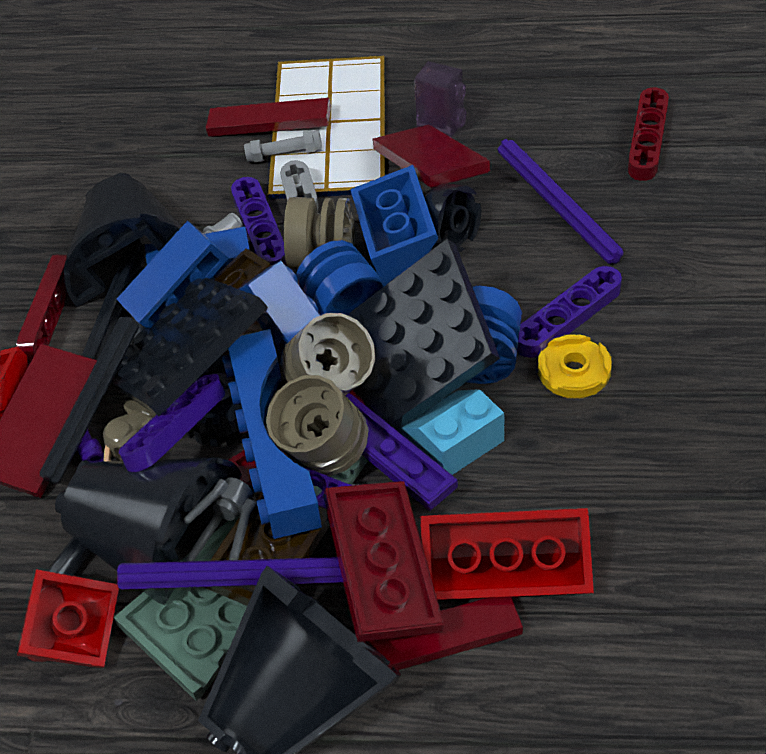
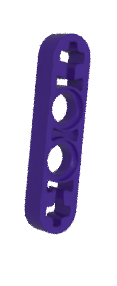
M252 177L237 179L231 186L233 201L243 227H246L247 237L253 252L271 265L282 261L287 266L284 241L260 183ZM245 192H249L252 198L246 200ZM256 210L263 212L253 217L247 215L249 212ZM267 231L272 233L266 238L256 237L260 232ZM272 249L275 257L271 258L267 251Z
M601 266L592 270L520 324L517 352L528 358L538 357L541 350L543 351L547 348L551 340L568 335L618 297L621 291V273L609 266ZM576 298H585L590 303L585 306H578L572 301ZM558 316L566 321L560 325H553L547 320L550 317Z
M209 374L198 378L159 417L155 415L119 449V455L129 472H138L156 463L225 396V389L217 374Z

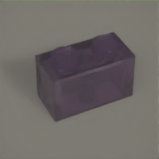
M427 61L414 79L417 127L429 124L452 138L457 129L464 125L467 111L464 109L463 104L466 93V85L463 84L462 69Z

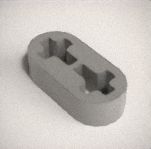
M298 160L287 162L280 171L287 201L289 197L301 195L314 198L318 211L317 194L308 166ZM298 174L301 183L295 184L292 175Z

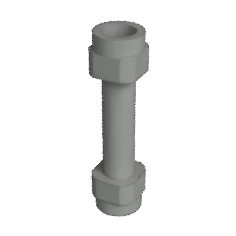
M319 130L303 131V136L269 143L261 144L259 139L244 144L248 163L263 162L264 156L301 149H306L307 153L322 149Z

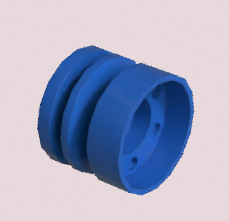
M343 240L330 241L317 247L305 257L296 273L297 284L304 294L316 303L320 316L325 313L348 315L387 285L355 246Z
M473 286L500 359L467 382L478 384L494 383L508 377L515 369L522 311L518 302L508 293L494 287Z

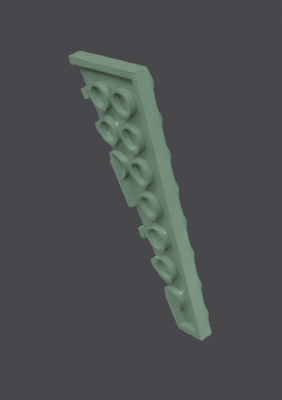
M361 455L359 460L349 469L329 477L351 485L368 460ZM313 486L316 496H318L322 492V489L317 486ZM235 517L232 521L228 520L215 531L194 561H210L239 517ZM187 556L183 558L180 562H187ZM179 587L173 590L165 605L156 602L143 592L114 616V620L127 636L197 701L203 696L218 675L247 606L203 587Z

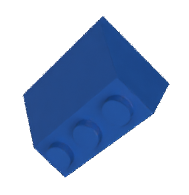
M413 165L350 189L370 259L378 275L386 284L390 283L428 254L438 240Z

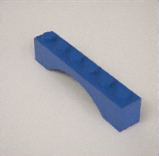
M269 329L242 335L228 348L229 354L223 355L222 359L227 378L233 376L235 378V381L228 383L233 405L241 403L242 409L235 410L240 433L248 432L249 438L242 439L247 463L255 461L256 468L249 469L254 493L262 492L264 498L256 501L261 524L270 523L273 539L322 528L318 502L309 471L294 463L282 453L269 437L265 428L267 408L274 392L282 381L271 331Z

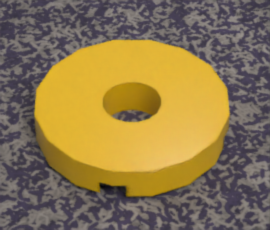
M564 335L554 338L548 343L547 348L543 351L541 350L538 356V376L547 389L565 398H585L595 395L606 386L611 377V356L606 347L600 342L598 345L591 342V338L584 335ZM570 362H578L581 363L583 367L580 369H571L568 368L566 364Z

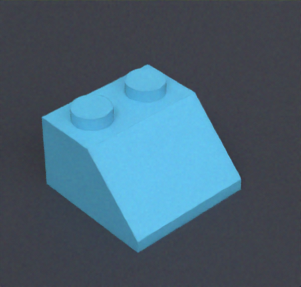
M458 390L427 409L400 428L398 432L453 475L504 442V412L481 390Z

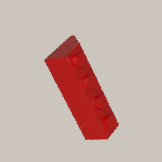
M588 508L421 516L422 547L437 600L594 593Z

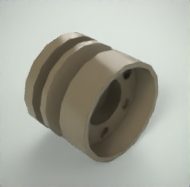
M289 197L284 218V252L289 268L298 269L307 255L317 247L330 241L343 240L355 245V220L352 216L349 198H339L336 211L333 199L325 198L321 213H318L314 198Z
M325 313L313 318L285 345L280 358L281 376L286 384L303 375H320L332 380L344 395H347L350 391L360 386L371 374L375 362L374 343L367 329L356 319L342 313Z
M303 375L287 382L276 392L268 407L266 424L269 436L276 445L299 465L321 474L333 476L346 471L359 460L367 445L369 430L365 416L332 380L320 375Z

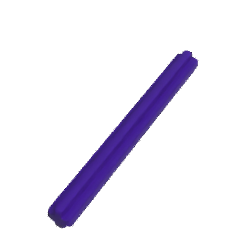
M502 140L501 145L498 147V153L606 263H618L624 254L623 249L513 140Z
M338 557L121 563L117 568V585L120 589L257 585L260 575L266 566L279 572L294 584L343 582Z

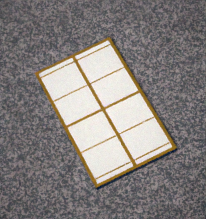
M384 56L278 62L275 102L329 97L331 111L329 125L326 127L273 131L272 142L303 136V131L319 130L322 149L307 153L306 149L271 155L269 199L286 198L280 171L283 165L294 160L302 161L308 166L317 197L352 195L350 189L385 176V157L373 149L372 140L373 138L385 136ZM293 174L294 183H301L298 174Z

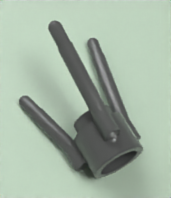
M232 477L225 479V481L219 479L213 490L184 517V522L189 524L214 502L213 510L215 514L187 556V562L196 559L222 519L232 521L235 517L240 516L229 560L239 559L248 521L257 505L251 499L253 491L246 483Z

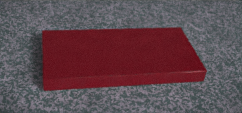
M429 124L372 139L375 151L402 169L413 165L418 180L430 188L482 175L490 171V160Z
M40 344L0 419V485L42 498L49 482L40 476V471L97 360Z
M405 482L325 488L324 502L357 642L441 632L444 622Z

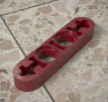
M647 88L640 94L628 161V174L635 180H650L656 176L658 171L669 100L668 93L661 88ZM651 103H656V108L650 107ZM644 121H655V122H657V124H655V125H648V124H645V123H643V122H644ZM642 141H649L654 143V145L645 146L639 143ZM641 158L647 159L646 165H640Z
M52 255L18 335L16 347H19L27 355L28 362L32 361L40 344L49 345L67 300L68 292L64 280V265L67 255Z

